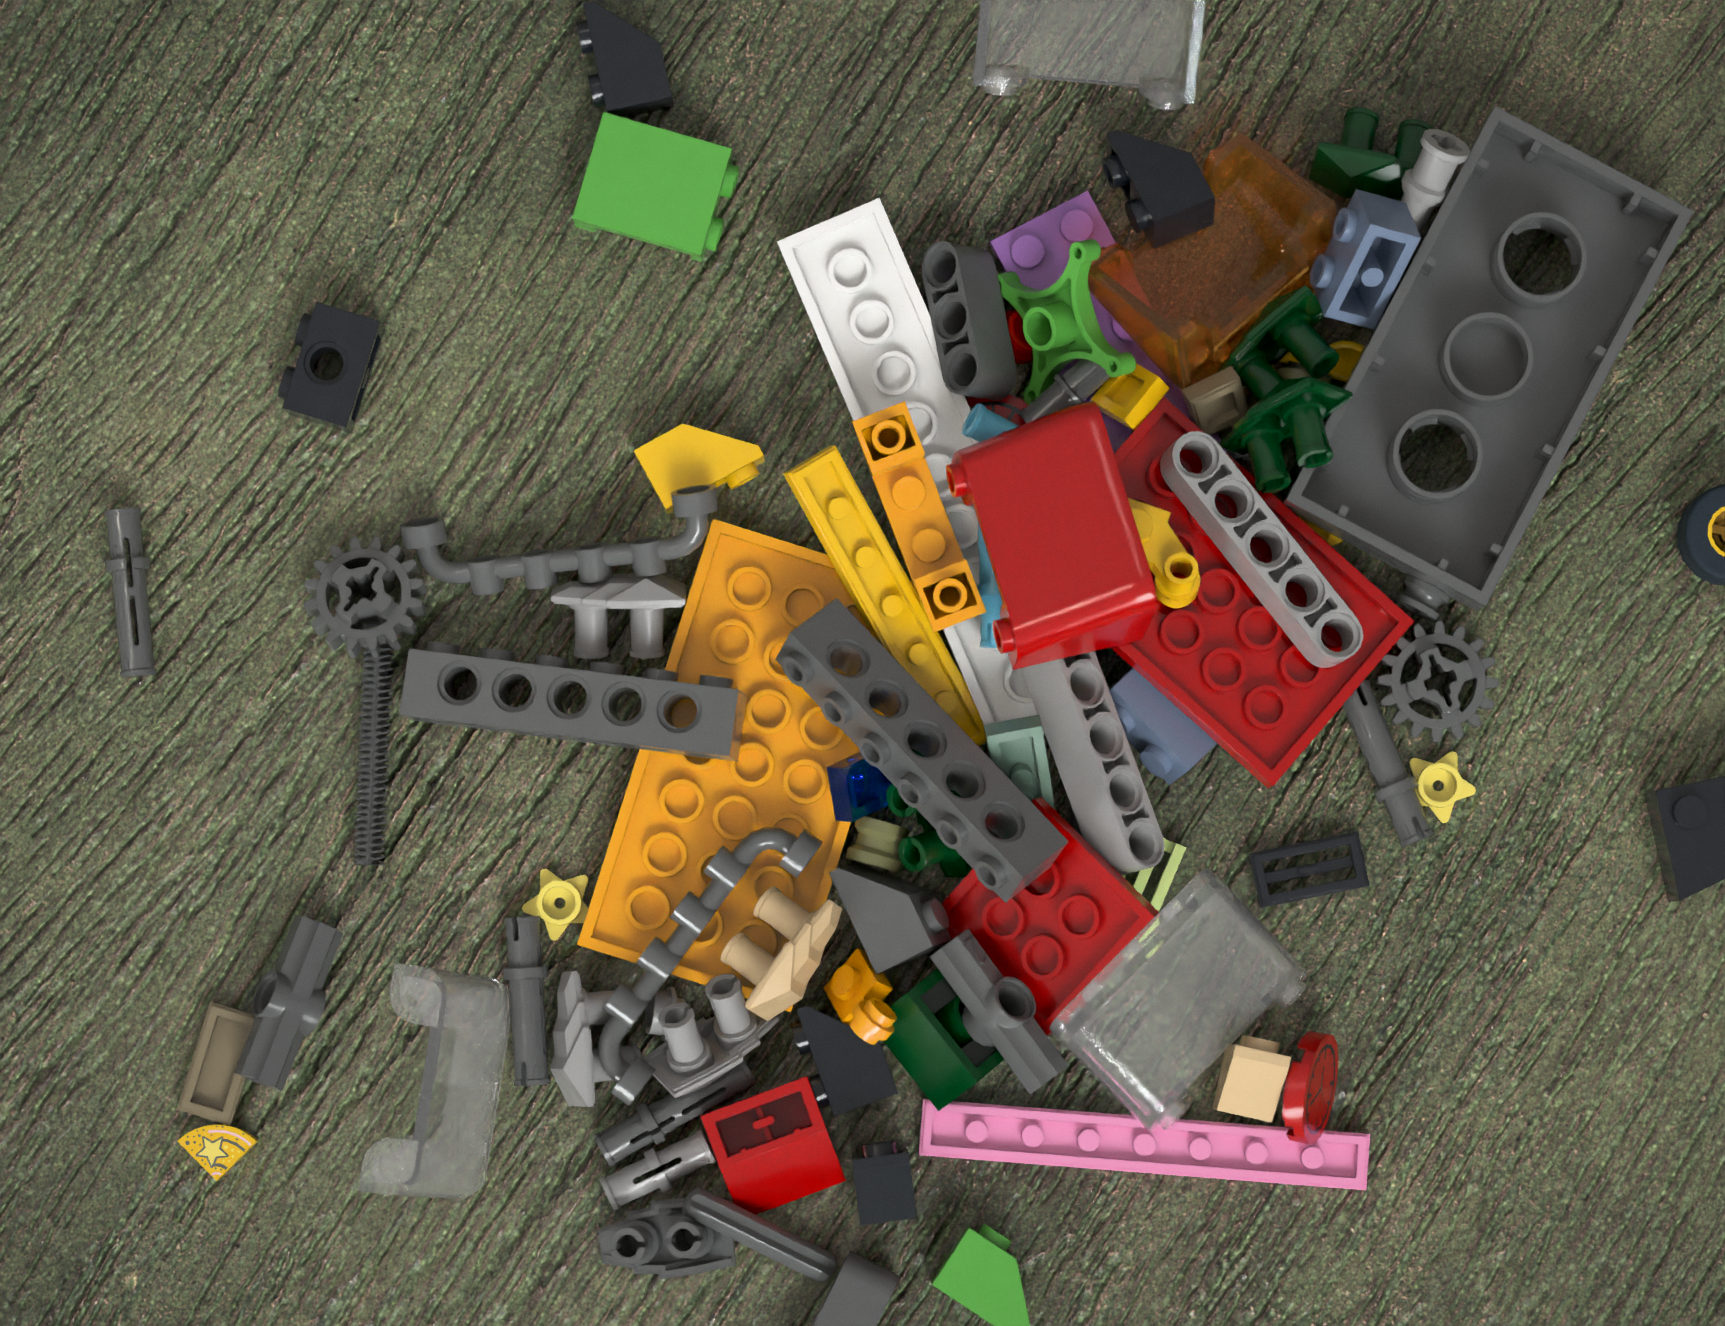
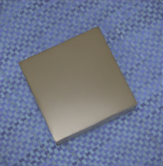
M1232 366L1182 389L1190 420L1204 433L1209 435L1235 424L1249 410L1240 377Z

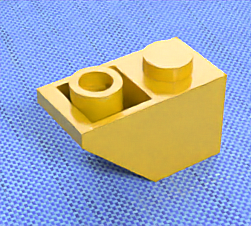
M681 424L634 450L638 462L667 514L674 511L671 492L697 485H714L717 488L726 482L732 490L757 477L760 473L756 466L765 462L764 455L758 445L686 424Z

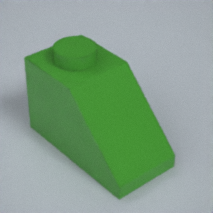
M985 1223L979 1232L967 1225L931 1280V1284L993 1326H1030L1017 1259L1007 1251L1012 1241Z

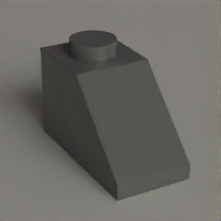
M860 863L839 867L829 872L876 974L897 969L952 940L947 930L949 928V918L946 910L936 898H932L928 889Z

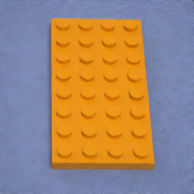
M716 519L712 520L665 670L679 673L677 682L699 684L700 675L729 678L734 680L732 689H739L747 695L738 762L639 749L577 945L636 963L656 936L666 942L679 924L670 919V916L689 891L698 897L702 894L712 880L703 871L723 845L730 851H733L738 843L750 832L764 827L781 828L797 837L806 829L823 841V843L801 874L796 878L779 866V863L785 856L781 852L770 849L762 851L671 973V975L703 985H707L712 978L718 975L733 974L737 977V980H740L744 998L748 999L756 985L730 965H726L720 960L726 944L733 936L742 932L748 936V939L776 958L785 943L790 941L764 920L754 916V908L760 897L769 888L775 886L781 890L782 894L796 902L809 913L817 911L827 900L832 885L829 872L837 869L869 763L863 758L855 743L839 727L834 726L825 718L820 706L803 688L795 685L787 678L782 666L775 660L790 632L836 598L870 632L827 554ZM834 668L837 672L846 675L841 670ZM684 699L675 704L671 712V720L676 728L687 727L695 720L697 714L695 702L692 699ZM873 709L876 713H878V714H880V715H882V716H885V715H884L882 712H880L879 710ZM793 1005L787 1008L785 1011L791 1012Z

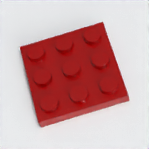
M1042 797L1033 799L1032 803L1069 841L1052 866L1007 903L993 890L986 888L977 878L975 870L972 869L942 905L949 918V928L947 930L952 940L969 929L1003 977H1015L1031 990L1036 1002V1012L1033 1017L1048 1037L1058 1030L1156 921L1161 913Z

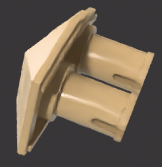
M775 886L769 888L760 897L754 908V916L764 920L790 941L785 943L776 958L748 939V936L742 932L737 933L726 944L720 960L724 964L730 965L756 985L745 1002V1008L769 1021L803 999L808 981L820 965L824 948L836 930L842 911L840 906L829 899L817 911L809 913L796 902L782 894L781 890Z

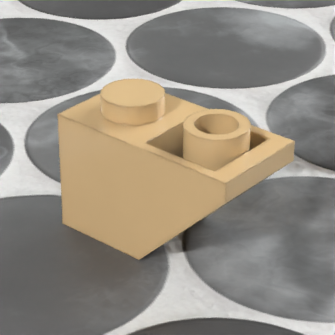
M1244 1035L1241 1037L1240 1045L1226 1043L1212 1109L1272 1123L1291 1061L1290 1056L1278 1054L1280 1043Z

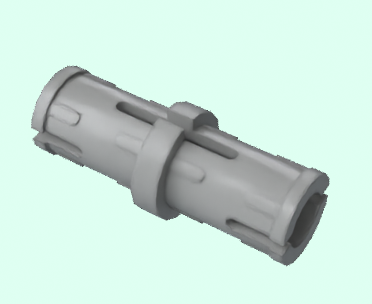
M699 1130L696 1134L657 1152L654 1147L644 1151L645 1158L607 1177L600 1178V1182L613 1209L617 1210L620 1206L660 1188L662 1193L673 1188L671 1182L709 1163L716 1162V1159L702 1130ZM678 1157L682 1159L681 1162L638 1183L634 1181L636 1177Z

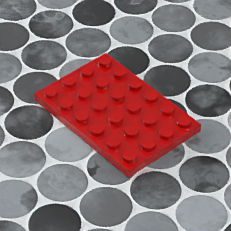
M1164 397L1114 452L1127 497L1171 512L1168 524L1187 553L1197 561L1201 578L1200 587L1193 602L1182 608L1168 607L1162 604L1156 597V611L1143 640L1110 648L1264 786L1270 788L1276 784L1413 624L1414 620L1275 495L1256 491L1357 617L1363 629L1361 647L1353 656L1330 668H1320L1312 665L1305 659L1163 479L1160 471V461L1168 447L1188 432H1203ZM1181 450L1179 457L1183 468L1193 474L1201 473L1202 463L1199 456L1193 451ZM1226 452L1256 490L1255 478ZM1216 494L1215 506L1218 512L1224 517L1235 518L1237 507L1234 500L1228 495ZM1252 538L1250 549L1253 556L1261 562L1270 563L1272 551L1269 544L1263 539ZM1151 571L1152 578H1153V582H1154L1155 575H1154V573ZM1172 573V575L1176 578H1186V576L1182 573ZM1287 582L1285 590L1288 600L1295 606L1305 607L1307 595L1303 587L1294 582ZM1323 626L1321 640L1324 646L1334 652H1340L1342 646L1340 634L1332 627Z

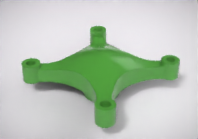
M1094 239L1071 244L1069 249L1070 257L1063 274L1047 289H1033L1021 284L1018 275L1013 271L997 274L1002 297L1011 303L1023 320L1025 339L1033 351L1031 380L1023 394L1027 405L1032 403L1053 384L1054 375L1057 372H1060L1075 359H1086L1100 365L1110 377L1131 374L1136 368V361L1131 353H1120L1106 341L1095 315L1089 292L1088 274L1092 261L1099 259L1101 248Z

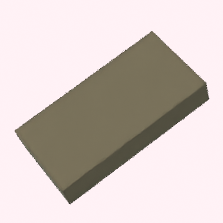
M210 1002L177 1110L226 1125H233L247 1079L234 1073L256 1016L239 1009Z

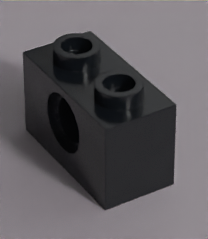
M316 302L312 315L304 313L297 329L295 345L302 348L296 367L287 366L282 376L278 391V397L285 399L282 408L289 415L352 434L385 332L382 323L378 320ZM327 353H335L342 356L343 369L336 378L322 380L316 377L315 364L321 356Z

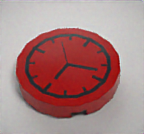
M1308 1031L1297 1044V1049L1305 1050L1301 1062L1293 1061L1291 1067L1289 1066L1283 1094L1282 1118L1285 1122V1127L1293 1128L1289 1129L1286 1133L1290 1141L1315 1144L1324 1131L1333 1105L1339 1058L1334 1035Z

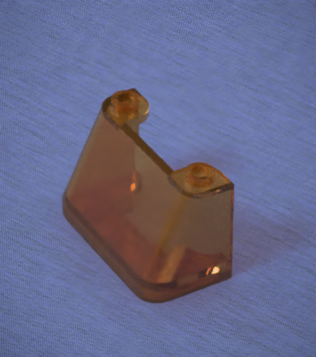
M1239 132L1227 144L1213 149L1204 162V177L1215 196L1214 225L1156 249L1152 248L1148 240L1132 255L1127 248L1118 243L1108 247H1101L1099 259L1092 261L1089 269V292L1165 377L1181 391L1217 372L1220 365L1231 354L1243 333L1256 321L1268 302L1304 285L1313 294L1315 293L1310 283L1311 268L1316 257L1319 254L1325 253L1333 237V225L1337 216L1336 202L1242 132Z

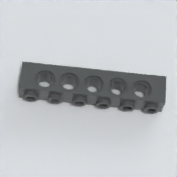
M838 598L790 632L775 659L782 666L787 678L795 685L803 688L820 706L825 718L834 726L839 727L859 748L863 758L870 765L877 767L898 789L899 795L904 802L916 808L936 829L941 841L949 848L955 849L975 870L977 878L986 888L993 890L1007 903L1052 866L1069 841ZM834 668L841 670L846 675L837 672ZM873 709L879 710V711L882 712L885 716H882V715L876 713ZM911 749L918 751L922 756L915 754ZM949 789L956 791L961 797L954 795ZM988 830L995 832L1001 839L993 836Z
M427 641L426 650L409 648L399 715L411 721L738 762L747 695L739 689H732L734 681L732 679L700 675L699 684L677 682L679 674L677 672L645 668L644 678L623 675L624 666L594 661L590 662L589 671L568 668L569 659L549 655H536L535 664L514 662V652L492 648H481L480 657L459 655V645ZM465 672H473L477 679V687L474 694L468 699L458 700L453 689L456 679ZM519 679H528L532 687L529 700L522 706L512 707L508 701L510 686ZM576 685L583 686L587 695L584 707L577 713L566 714L562 707L564 693L570 687ZM637 692L642 702L639 714L632 720L621 721L616 711L619 699L627 693ZM692 699L697 707L695 720L687 727L676 728L671 720L673 707L681 700Z

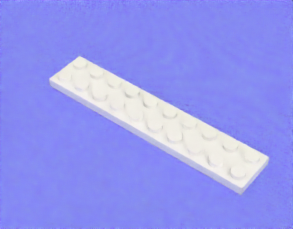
M877 198L777 241V244L853 421L905 401L924 449L925 460L964 560H967L976 585H979L978 519L974 505L966 506L961 497L954 498L952 496L946 476V465L951 464L954 453L978 443L975 439L962 434L963 425L971 410L964 395L952 393L945 386L930 314L881 200ZM980 615L943 629L984 725L1038 715L1021 668L1012 669L1008 652L1001 654L998 648H980Z

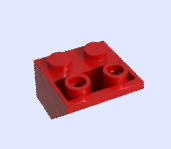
M807 1075L701 1115L713 1152L734 1204L755 1215L846 1181Z

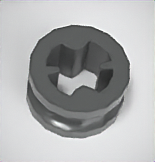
M1406 575L1403 580L1406 589L1401 594L1397 593L1393 601L1423 619L1431 622L1439 621L1441 616L1438 614V607L1441 604H1448L1450 600L1449 595L1419 578Z

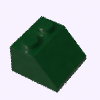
M938 968L889 1006L895 1012L897 1020L893 1023L894 1032L883 1042L938 1111L980 1081L1004 1060L995 1046H983L968 1034L962 1018L963 1009L966 1006Z

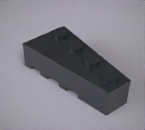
M1725 776L1644 793L1668 902L1681 901L1724 880Z

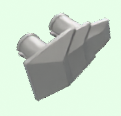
M634 573L613 574L612 578L594 583L571 581L552 588L551 602H554V604H565L574 609L575 657L583 659L607 657L609 655V648L607 647L608 609H630L631 647L629 655L634 658L652 659L665 655V648L663 647V609L683 607L685 605L686 584L663 574L647 577H636Z
M578 971L562 972L557 991L558 1015L553 1029L554 1055L550 1070L568 1106L592 1107L594 1106L593 1103H595L594 1082L612 1081V1079L601 1066L597 1054L598 1048H592L589 1026L605 1025L611 1015L604 1011L603 1007L615 990L586 992L581 986ZM637 1044L620 1046L622 1058L630 1065L637 1056L642 1059Z
M733 974L718 975L712 978L706 985L705 993L710 1000L715 1016L707 1020L702 1017L695 1021L693 1009H690L689 1004L682 1002L666 1006L658 1015V1022L660 1027L662 1026L666 1042L643 1057L642 1060L656 1069L653 1076L674 1098L708 1086L744 1061L743 1056L760 1045L759 1039L779 1022L777 1016L767 1021L744 1007L746 1001L742 992V985L740 980H737V977Z

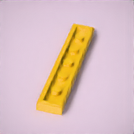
M828 446L784 472V477L871 634L978 747L985 743L984 724L966 682L939 633H933L916 591L836 446Z

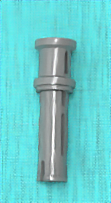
M1438 129L1424 131L1420 140L1423 149L1413 169L1406 170L1401 180V187L1404 192L1401 202L1407 204L1420 235L1433 208L1442 205L1450 190L1448 184L1457 165L1466 162L1470 153L1469 147L1461 139Z

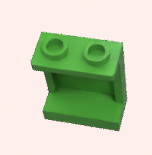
M603 112L572 219L577 228L597 233V229L605 230L691 255L692 260L703 262L706 249L715 252L717 250L725 219L716 217L722 196L732 198L740 167L731 164L733 160L732 148Z

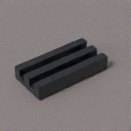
M1358 831L1247 854L1252 869L1253 884L1256 888L1258 908L1370 886ZM1345 845H1349L1351 856L1267 873L1264 872L1263 862ZM1354 867L1355 878L1269 895L1267 884Z

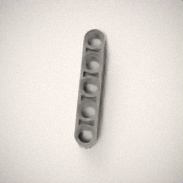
M1195 431L1182 435L1168 447L1160 461L1161 475L1166 484L1305 659L1312 665L1320 668H1330L1353 656L1359 650L1363 641V629L1359 620L1218 442L1209 434ZM1181 450H1190L1199 456L1202 463L1201 473L1193 474L1183 468L1179 457ZM1216 494H1225L1234 500L1237 507L1235 518L1224 517L1218 512L1215 506ZM1252 538L1263 539L1269 544L1272 551L1270 563L1261 562L1253 556L1250 549ZM1287 582H1294L1303 587L1307 595L1305 607L1295 606L1288 600L1285 590ZM1323 626L1332 627L1340 634L1342 639L1340 652H1334L1324 646L1321 640Z
M1095 651L1021 668L1083 838L1121 875L1156 866L1164 855L1165 844L1163 835Z

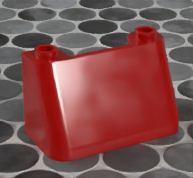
M1094 401L1072 405L956 451L951 464L946 465L948 486L954 498L961 497L966 506L974 505L1003 602L1000 610V619L994 620L992 624L994 639L1001 654L1008 652L1012 669L1016 670L1143 640L1156 611L1155 586L1105 423L1097 404Z

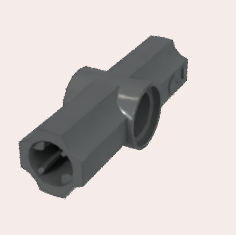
M295 915L275 968L269 970L263 976L255 991L251 1009L252 1014L256 1017L234 1073L255 1083L283 1091L303 1036L309 1035L315 1029L323 1014L326 994L322 987L343 936L342 932L322 922Z
M969 929L930 956V959L966 1006L963 1009L962 1018L968 1034L983 1046H995L1029 1094H1032L1069 1066L1034 1019L1036 1002L1031 990L1015 977H1003Z

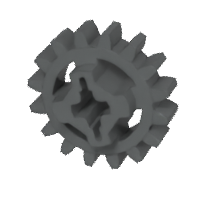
M353 537L350 542L351 551L343 553L340 548L333 545L330 547L331 555L334 559L332 562L327 564L324 561L316 560L313 563L320 578L319 580H305L304 586L308 594L315 598L303 602L304 608L308 616L316 617L311 622L316 635L320 636L328 633L326 642L330 649L335 651L345 642L350 658L356 659L361 647H368L373 658H379L380 644L388 642L397 651L401 648L397 637L401 631L410 635L416 634L417 629L411 620V615H425L426 608L424 603L416 597L426 594L427 591L423 579L415 578L420 572L414 559L403 562L405 555L399 545H394L385 553L380 537H374L369 548H362L358 538ZM396 578L401 584V600L399 604L395 603L393 597L390 596V593L395 588L394 580ZM332 591L341 600L335 608L337 612L335 617L332 616L329 606ZM374 592L375 598L372 601L362 598L357 603L355 598L359 594L369 597Z
M1443 621L1434 622L1430 635H1426L1420 624L1411 627L1413 641L1409 643L1401 637L1394 645L1395 649L1399 652L1397 656L1386 654L1380 661L1390 670L1389 674L1375 678V684L1388 687L1389 695L1383 697L1378 703L1380 707L1394 705L1397 712L1393 715L1390 723L1395 726L1405 720L1410 722L1408 737L1412 739L1417 738L1423 729L1429 730L1431 743L1440 742L1444 729L1448 730L1454 740L1463 737L1461 723L1465 722L1474 729L1478 728L1482 721L1476 710L1478 708L1491 710L1495 705L1490 698L1484 696L1485 690L1499 686V680L1486 677L1485 670L1496 663L1494 657L1480 659L1477 652L1481 649L1484 641L1479 638L1469 644L1464 642L1465 627L1461 625L1451 635L1445 634ZM1435 645L1448 647L1456 651L1465 661L1455 663L1442 657L1438 647H1435ZM1413 653V660L1416 665L1415 672L1410 682L1401 685L1400 679L1403 666ZM1430 668H1433L1437 675L1446 673L1450 683L1442 688L1443 697L1440 696L1437 689L1427 691L1424 681L1431 677ZM1473 679L1471 697L1467 705L1460 711L1459 707L1461 705L1458 700L1460 690L1465 682ZM1418 701L1432 707L1435 716H1438L1439 719H1431L1420 715L1409 706V703Z

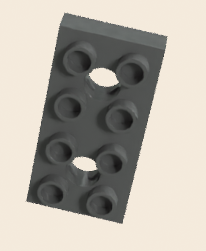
M1494 106L1484 120L1469 149L1470 153L1466 162L1462 163L1449 186L1450 190L1444 202L1438 207L1375 330L1371 333L1342 388L1352 392L1353 398L1328 415L1324 422L1329 445L1334 455L1332 460L1315 468H1304V465H1302L1282 501L1298 517L1405 574L1419 578L1449 595V597L1475 611L1487 605L1694 212L1692 209ZM1530 229H1542L1559 238L1568 250L1571 261V276L1565 289L1562 290L1559 287L1546 294L1534 295L1515 285L1506 272L1505 258H1503L1504 246L1508 236L1511 234L1517 236ZM1438 423L1452 429L1461 438L1466 448L1469 466L1466 477L1460 486L1455 483L1449 488L1428 492L1415 486L1406 476L1401 464L1399 446L1407 429L1413 432L1419 427L1432 424L1437 425Z

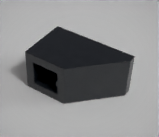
M596 2L584 3L586 20L576 22L583 55L594 52L598 73L588 75L595 108L606 106L607 113L627 118L674 107L660 43Z
M1119 130L1107 134L1106 157L1101 159L1104 175L1112 189L1121 188L1127 200L1125 202V210L1132 228L1136 233L1144 231L1153 249L1214 225L1215 196L1190 152Z
M809 1006L796 1009L800 1020L791 1023L790 1026L801 1056L812 1052L819 1073L810 1076L809 1080L820 1109L830 1105L834 1116L898 1094L880 1041L875 1045H871L857 1036L849 1025Z
M895 1140L861 1144L863 1155L852 1156L860 1224L868 1225L917 1218L908 1150H896Z

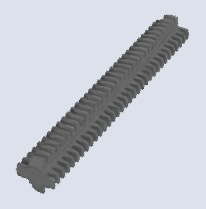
M388 642L380 644L379 658H373L368 647H364L365 651H363L365 658L362 659L364 661V665H362L364 672H362L364 679L361 682L364 685L361 686V689L364 692L361 693V696L364 699L360 703L364 706L360 707L361 712H363L360 714V717L363 720L359 723L363 726L359 728V731L363 733L359 735L360 740H363L359 742V745L363 748L358 749L360 754H362L358 758L362 762L358 763L361 769L357 770L359 775H361L357 779L361 783L357 784L360 790L356 791L360 797L356 798L357 802H359L356 805L359 811H356L355 814L359 818L355 819L358 823L355 826L356 830H358V832H355L358 839L354 840L357 844L354 847L355 851H357V853H354L355 858H357V860L353 861L355 865H385V862L379 859L385 858V855L380 854V852L385 851V848L380 847V845L386 844V841L380 840V838L386 837V834L380 833V831L386 830V827L381 826V824L387 823V820L381 819V817L387 816V813L381 811L387 809V806L382 805V803H386L388 800L382 798V796H386L388 793L382 790L388 788V785L383 784V782L388 781V778L383 776L389 774V772L383 769L389 767L388 764L384 763L389 758L384 755L390 753V751L384 748L389 747L390 744L384 741L390 739L385 734L391 732V730L385 728L391 725V723L385 720L391 719V716L386 715V713L392 710L386 708V706L392 705V702L386 701V699L392 698V695L387 694V692L392 691V688L387 687V685L393 684L392 681L387 680V678L393 677V674L388 673V671L393 670V667L388 666V664L394 663L393 660L388 659V657L394 656L393 653L388 652L393 649Z

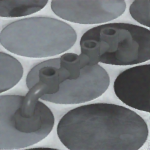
M714 485L685 487L671 492L674 516L686 517L684 531L674 537L648 536L637 538L630 542L614 544L597 542L563 550L537 549L519 555L502 557L499 555H484L459 562L445 559L438 550L437 545L448 541L443 517H425L410 520L400 524L403 547L415 549L421 566L432 577L444 583H470L472 595H489L503 591L505 589L503 579L524 576L526 589H542L559 583L558 572L578 570L581 583L608 580L613 577L611 566L632 564L634 576L636 577L662 574L667 571L666 560L689 555L702 544L708 532V514L717 511L719 507Z
M764 827L750 832L738 843L733 851H730L724 845L719 849L703 871L712 880L702 894L698 897L689 891L670 916V919L679 924L666 942L657 936L652 940L636 962L645 970L632 988L622 982L603 1007V1010L609 1013L611 1017L604 1025L598 1038L597 1054L603 1070L617 1083L611 1092L613 1095L630 1106L656 1069L638 1056L631 1065L627 1063L621 1056L620 1043L662 984L676 968L690 946L707 926L729 893L743 877L755 858L762 851L768 849L781 852L785 856L779 863V866L797 878L818 851L823 841L806 829L797 837L781 828Z

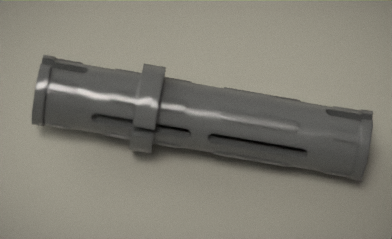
M120 508L105 511L110 560L105 561L106 573H112L121 678L156 674L145 570L151 569L150 557H144L140 508ZM124 540L128 543L132 587L128 586ZM129 598L133 599L137 646L133 643Z
M1370 680L1363 681L1342 706L1378 788V791L1374 792L1375 798L1378 803L1384 802L1400 840L1399 844L1403 848L1435 833L1429 825L1414 788L1419 786L1415 776L1409 777L1372 691Z
M540 915L504 918V923H506L508 968H503V980H509L514 1053V1086L550 1084L543 978L548 977V966H542Z
M743 1061L706 1087L674 1098L669 1093L648 1106L645 1101L635 1106L636 1113L599 1134H594L593 1137L609 1166L612 1167L616 1162L653 1141L656 1145L666 1141L665 1134L709 1111L744 1089L756 1085L757 1082L747 1064Z

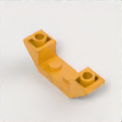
M905 401L852 421L872 480L933 633L986 613L967 560H964L925 460L924 449Z

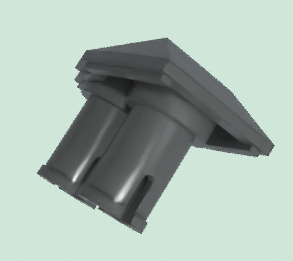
M686 1198L650 1201L651 1207L627 1212L626 1219L598 1229L602 1263L633 1268L634 1274H659L660 1280L700 1274L737 1265L734 1240L685 1216L682 1208Z

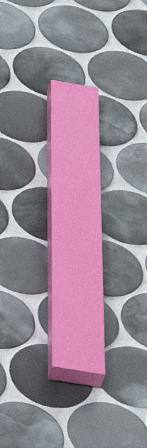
M923 1099L918 1155L1366 1190L1370 1134L1324 1130L1315 1144H1305L1289 1140L1286 1133L1289 1129H1293L1290 1127L952 1101L938 1111L929 1099Z

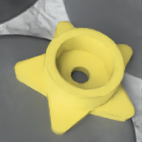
M1454 751L1449 752L1436 763L1412 758L1409 762L1413 776H1415L1419 785L1414 790L1421 806H1429L1442 823L1449 821L1455 801L1474 795L1476 792V788L1460 776L1458 772V756ZM1439 780L1443 783L1441 791L1434 790L1433 783Z
M542 869L540 871V892L522 906L523 912L533 916L540 915V918L544 919L550 939L553 941L558 940L570 923H584L588 907L582 899L588 883V877L580 875L563 881L548 869ZM557 898L565 900V906L561 909L555 906Z

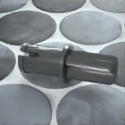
M1081 359L1064 375L1057 372L1054 375L1056 381L1025 409H1021L1019 414L1026 423H1029L1069 406L1085 403L1084 400L1111 377L1100 365L1086 359Z

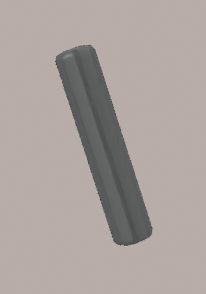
M693 1188L686 1197L682 1208L685 1216L815 1281L825 1282L832 1275L837 1262L835 1254L703 1188Z

